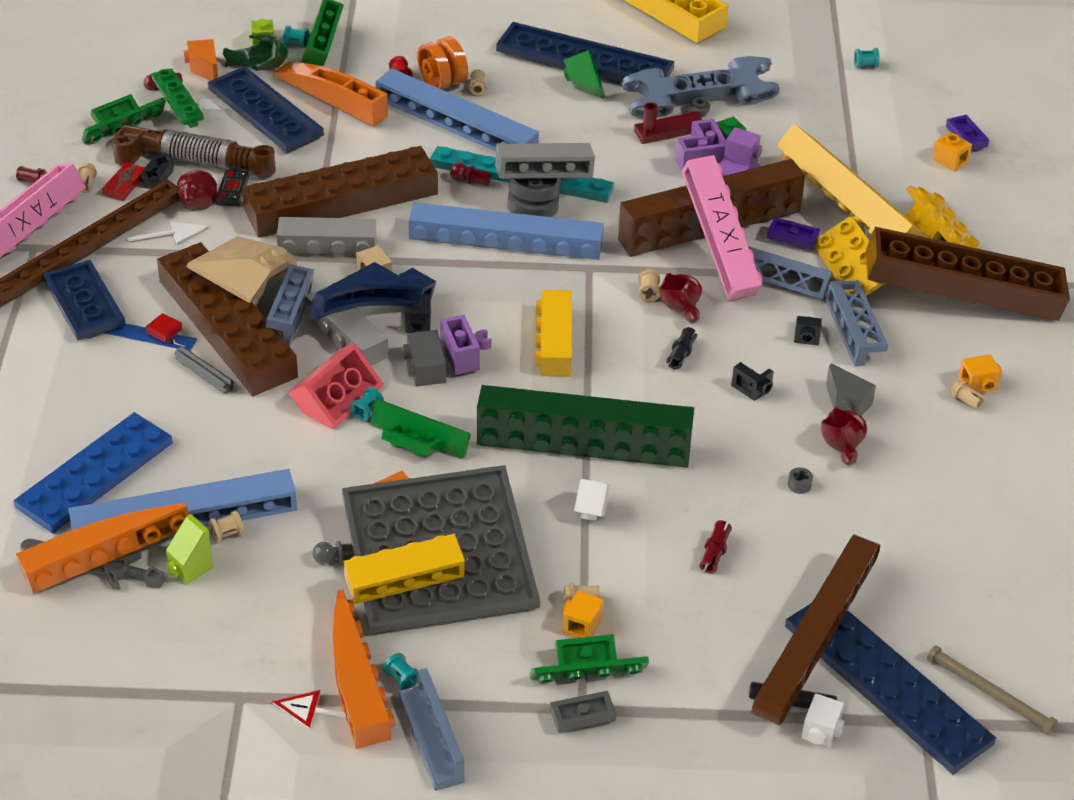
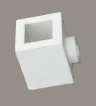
M580 479L574 509L576 512H581L580 518L596 521L597 516H605L611 484Z
M815 693L804 721L801 739L831 748L834 737L840 738L845 721L841 720L844 703Z

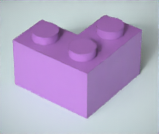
M714 118L692 121L691 136L677 138L675 161L680 171L683 170L686 162L691 159L715 155L716 161L719 164L724 159L726 140Z
M736 127L726 139L724 159L720 163L723 172L722 176L760 167L758 158L762 152V145H760L761 135Z

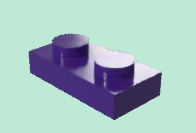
M967 114L947 119L946 127L948 130L971 143V151L988 147L989 139Z
M774 217L767 231L768 239L813 250L820 235L819 228Z

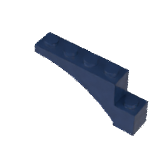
M373 262L318 291L312 300L313 308L311 315L321 319L338 311L364 306L390 305L415 308L416 304L421 303V294H431L432 299L436 280L414 268L397 275L378 263Z

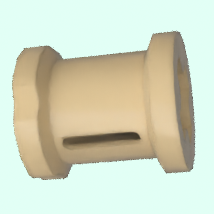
M652 269L641 272L638 276V282L641 284L638 291L640 299L646 302L656 301L660 297V288L658 286L660 275Z
M232 511L231 515L217 520L214 518L209 519V527L216 543L221 542L222 538L236 533L238 535L244 534L243 523L237 511Z

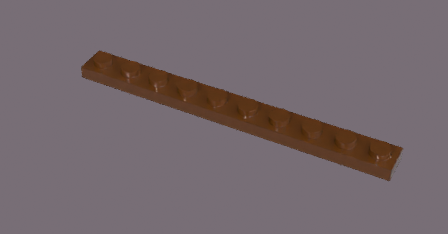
M168 179L1 277L0 307L43 282L44 273L70 266L180 200L178 196L179 187Z

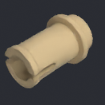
M476 69L471 74L469 90L474 95L483 94L487 88L484 82L485 74L482 70Z
M84 163L79 167L78 173L86 187L82 192L87 193L91 191L92 182L97 175V170L93 164Z
M957 380L950 390L954 399H961L975 410L985 400V396L967 386L966 381L961 382Z
M570 582L569 585H564V602H567L568 599L572 600L578 590L600 598L599 585H574L573 582Z

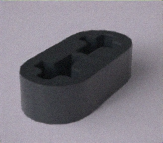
M159 154L153 157L141 173L143 186L147 189H152L167 180L174 170L173 158L168 154Z

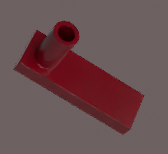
M648 102L644 104L643 122L634 124V132L642 144L689 135L692 130V121H699L702 118L695 111L657 119V104Z

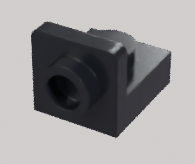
M421 294V303L416 304L415 311H405L406 333L430 331L431 294Z
M797 316L794 343L819 346L822 318Z
M739 362L733 368L731 386L755 401L771 391L774 371L769 368L762 374H758L742 362Z

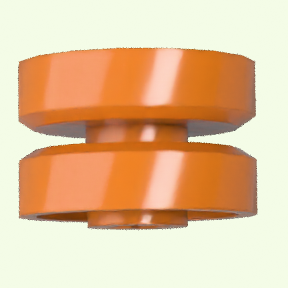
M447 36L437 40L436 43L429 42L418 48L417 62L425 83L444 90L450 85L456 86L467 81V59L461 45L454 37Z

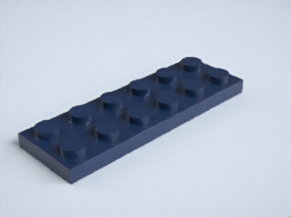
M245 66L208 82V89L286 153L324 136V128Z

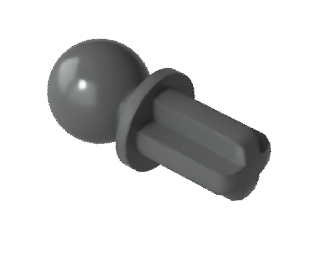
M337 541L336 547H333L328 542H320L313 548L312 555L319 564H328L334 558L337 559L339 564L342 563V560L353 558L354 552L352 543L341 544V541Z

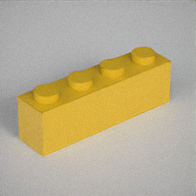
M542 290V300H537L536 315H541L536 316V331H541V333H536V348H541V350H536L535 366H540V376L571 377L572 290Z
M455 534L440 535L431 540L419 543L412 542L406 546L383 549L378 553L355 556L344 561V578L354 605L462 578L465 571V560Z

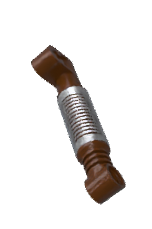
M124 125L112 139L114 161L121 166L125 162L134 164L144 152L168 154L172 156L173 160L200 165L204 164V166L208 165L233 170L234 168L251 170L253 174L259 177H269L276 172L275 150L269 145H258L253 148L239 145L238 142L228 139L225 140L171 129L157 131Z

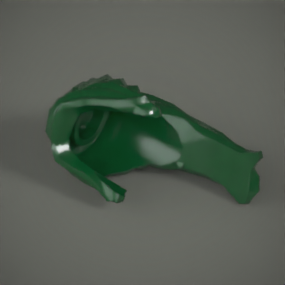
M268 34L249 35V38L260 40L258 44H254L249 48L231 50L225 47L223 49V56L226 58L225 67L230 65H250L251 69L256 71L279 68L288 57V48L285 42L276 35Z

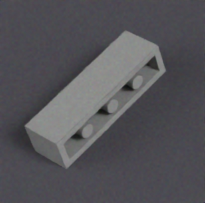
M590 143L497 144L495 166L500 179L593 177L595 155Z
M279 217L277 246L286 249L289 254L357 256V252L376 246V219Z
M326 287L306 296V316L310 321H314L320 327L322 333L327 334L338 348H344L355 343L371 366L388 358V338L356 308L338 311L318 319L311 315L313 308L312 300L318 291Z

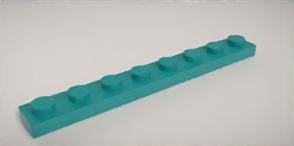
M437 146L430 157L435 168L450 170L454 163L461 162L468 169L473 165L475 169L490 172L493 180L508 183L510 178H499L495 166V157ZM561 178V194L608 203L614 190V182L601 178Z

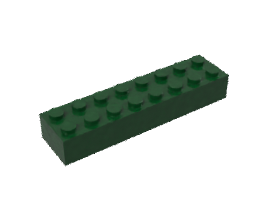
M481 385L477 403V445L688 468L695 407Z

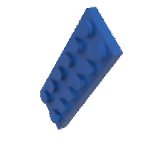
M134 412L14 499V506L53 534L70 521L68 508L93 504L173 444L172 436Z

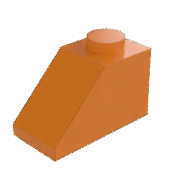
M214 39L187 41L188 50H184L185 63L190 64V72L210 81L218 78Z

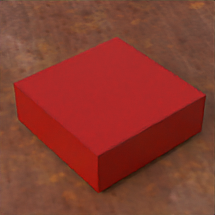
M161 313L146 325V333L165 343L182 330V322L164 313Z

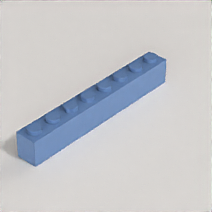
M395 69L389 70L376 80V88L387 93L388 105L496 151L497 144L539 143V131Z
M416 202L413 203L409 217V239L596 260L600 259L603 243L604 223Z
M290 469L68 508L72 530L122 514L180 503L187 505L189 515L192 514L205 527H209V519L214 518L217 520L229 516L232 511H237L243 521L297 511V502Z

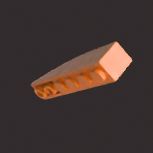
M288 62L273 72V76L371 126L376 125L388 116L387 93L340 71L319 65Z
M185 503L122 514L71 530L16 553L22 573L33 594L176 534L185 518L189 515L188 508Z
M342 589L337 591L333 619L335 678L340 703L345 713L356 749L390 741L391 727H395V720L392 710H386L384 705L387 704V699L383 686L378 687L377 685L379 677L376 665H370L369 659H371L370 649L367 642L362 643L363 632L360 621H354L355 609L353 601L346 599Z

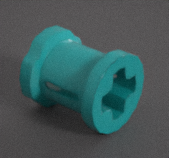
M287 25L284 29L283 41L286 45L296 44L305 48L310 31L307 28L303 30L293 29Z
M873 48V50L855 49V68L873 65L874 68L879 66L880 55L878 48Z
M368 387L364 390L363 396L359 400H354L350 403V410L356 418L361 421H367L370 418V413L373 412L374 402L376 400L384 401V398L377 389Z
M402 653L393 654L386 660L382 671L386 676H391L398 683L400 690L411 688L418 684V669L412 668L406 662V657Z

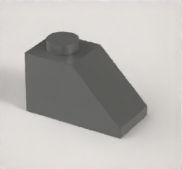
M832 363L829 365L826 387L833 408L838 407L841 410H849L862 416L873 404L876 385Z

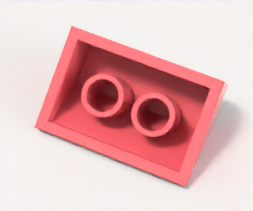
M352 343L336 351L288 393L303 414L334 429L352 413L350 403L354 400H359L366 388L373 387L379 390L384 383L357 345Z

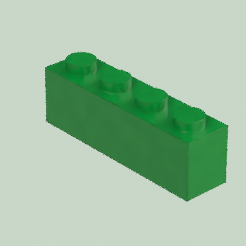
M322 0L301 63L324 66L344 4L334 0Z

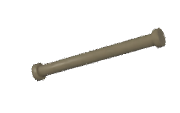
M935 645L930 650L927 656L928 661L939 663L1043 728L1045 734L1050 735L1056 727L1057 719L1053 717L1049 719L941 652V647Z

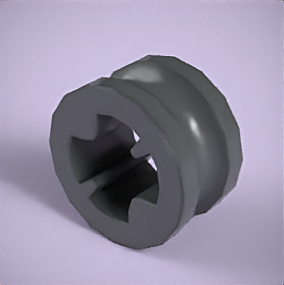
M802 467L792 469L789 472L788 488L797 494L809 492L813 481L812 472Z

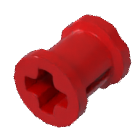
M396 56L389 61L388 66L390 70L395 69L413 77V72L408 67L405 57Z

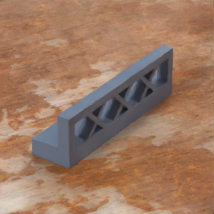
M748 246L754 254V264L757 271L761 273L762 282L822 301L824 300L828 286L835 278L832 271ZM767 265L776 268L778 273L768 278L763 276L760 268ZM790 272L799 275L801 281L793 285L787 284L783 275ZM810 280L822 282L820 293L810 291L806 282ZM803 284L804 287H805V289H804V288H800V287H798V286H800V285Z
M291 264L288 267L266 321V328L283 331V339L289 347L304 313L306 296L311 294L314 269Z
M859 281L830 282L826 303L854 366H864L867 353L887 351V341ZM854 289L855 294L851 295L844 290ZM855 304L863 310L860 312L852 308L851 305ZM860 320L870 324V327L866 328L858 322ZM870 337L878 343H867L866 338Z
M427 668L418 670V686L399 690V700L436 791L464 783V758Z

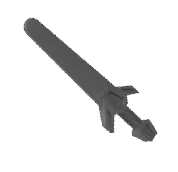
M26 539L21 543V549L26 550L45 541ZM131 552L89 570L106 575L111 587L119 590L121 589L118 580L124 579L126 576L145 581L147 587H162L166 580L164 572L154 566L148 568V570L130 566L129 564L142 558L141 553Z

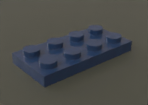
M91 260L43 274L45 284L77 341L126 326L125 317Z

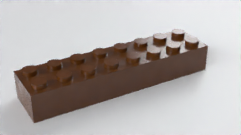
M422 146L410 147L404 150L388 152L387 154L366 157L361 160L345 162L331 167H323L318 170L242 187L244 211L259 238L277 233L279 217L342 218L438 195V172Z
M793 159L722 176L725 185L727 184L730 189V199L733 206L737 208L741 227L772 220L774 217L780 218L799 213L801 210L805 174ZM687 185L620 202L618 241L630 257L705 237Z
M876 226L866 247L867 278L876 283H884L903 289H912L926 294L940 295L949 299L968 301L973 304H982L996 309H1005L1056 321L1060 320L1070 300L1065 267Z
M202 242L157 258L160 283L252 397L298 378L297 355L275 329L266 328L267 319L252 302H246L187 268V264L190 261L209 252Z

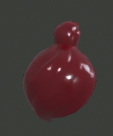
M192 170L179 177L177 182L179 187L178 196L184 208L204 210L214 204L217 195V183L211 174L201 170Z
M667 273L659 289L663 303L673 311L683 312L688 322H697L700 319V312L696 304L701 297L702 285L693 276Z
M835 407L828 414L827 418L821 422L822 436L831 448L841 451V459L844 464H855L858 458L855 448L864 440L867 434L866 421L856 412L841 410Z

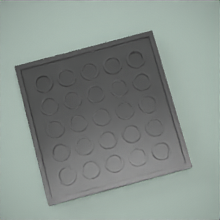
M505 465L342 488V497L354 557L378 553L383 549L406 546L412 542L419 543L431 540L440 535L455 534L465 560V571L462 578L363 602L370 634L540 608V598Z

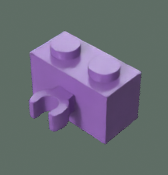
M465 314L440 319V343L454 374L459 375L480 370V350L492 348V339L488 338V331L482 329L473 334Z

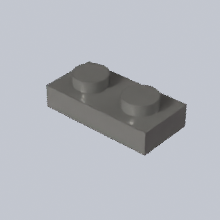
M608 690L550 702V711L558 733L616 721L617 713Z

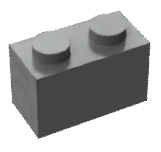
M438 331L407 333V344H403V354L405 360L409 359L407 361L409 377L413 376L415 386L446 383V362Z

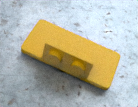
M908 186L906 191L915 201V204L905 215L909 220L932 239L940 240L943 236L947 242L981 249L979 240L968 233V227L955 217L957 215L956 212L944 203V197L936 192L933 194L929 193L920 186L917 188Z
M853 217L846 218L817 238L814 247L828 269L835 275L836 281L858 280L865 296L884 285V283H876L867 278L866 247L869 240ZM854 289L844 290L851 295L855 294Z

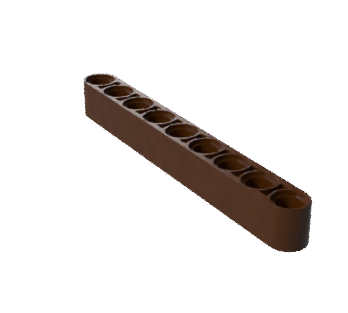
M855 534L852 535L758 692L752 706V715L778 726L783 723L874 566L880 552V544Z

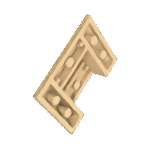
M237 236L190 261L187 264V268L246 302L251 303L263 295L269 278L275 275L283 280L289 265L297 266L295 257L287 253V250L280 246Z

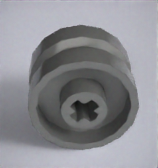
M510 178L507 208L511 213L545 217L555 216L559 207L558 195L560 194L561 178Z

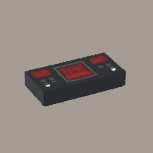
M225 170L215 198L216 205L240 206L243 197L242 187L247 186L249 171Z

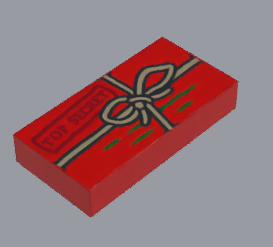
M125 162L102 188L103 195L124 201L142 181L141 173L145 167Z

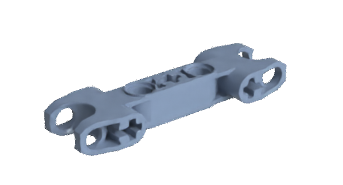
M754 56L738 57L731 60L728 64L729 69L664 77L663 71L659 68L645 69L623 78L622 82L623 90L639 92L645 97L631 103L630 115L635 117H643L644 104L648 102L656 103L658 106L657 117H663L672 113L674 110L673 104H685L697 97L708 101L738 96L741 105H752L777 96L780 91L779 84L765 82L758 78V75L770 70L772 65L771 59Z

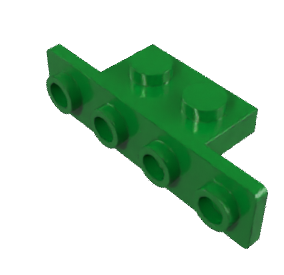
M172 68L161 69L151 74L153 81L182 125H188L189 128L198 126V121L204 120V114L199 109L198 104L195 103L189 91H187Z
M132 94L91 109L90 115L96 125L84 129L83 143L97 142L105 135L118 133L124 125L136 126L144 119L158 117L163 113L166 100L162 97L139 107Z
M382 400L374 402L370 423L383 429L381 439L390 442L391 446L407 448L420 457H428L439 450L460 458L466 456L471 436L469 432Z
M614 634L561 639L555 641L557 665L531 668L529 675L530 680L537 679L538 683H550L555 681V677L567 676V680L583 679L585 674L595 673L596 677H609L614 675V671L624 670L625 674H638L643 672V669L648 666L649 657L617 659Z

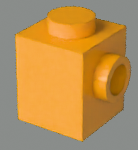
M949 132L942 138H938L935 142L933 160L955 172L969 163L972 144L958 135Z
M991 354L962 359L958 378L961 382L966 381L967 386L978 393L994 391L998 388L999 379L1002 377V369L995 362Z
M578 590L573 599H568L564 606L563 633L576 638L593 636L603 619L604 599Z

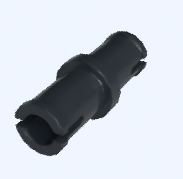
M691 327L684 328L679 339L675 340L672 344V352L666 360V363H670L668 365L670 368L680 369L685 358L691 354L692 345L698 335L695 333V329Z

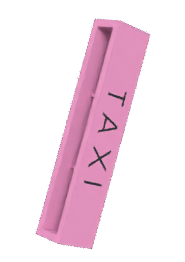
M715 155L688 160L681 172L728 301L756 295L762 286V276L755 267L754 254L748 248L746 232L740 226L737 208L732 204L730 189L727 184L725 185L722 177L721 165L717 163Z
M74 163L57 164L0 210V257L5 253L13 251L16 248V244L21 240L29 238L32 235V231L37 227L45 225L48 222V218L61 212L64 209V205L79 197V193L86 187Z

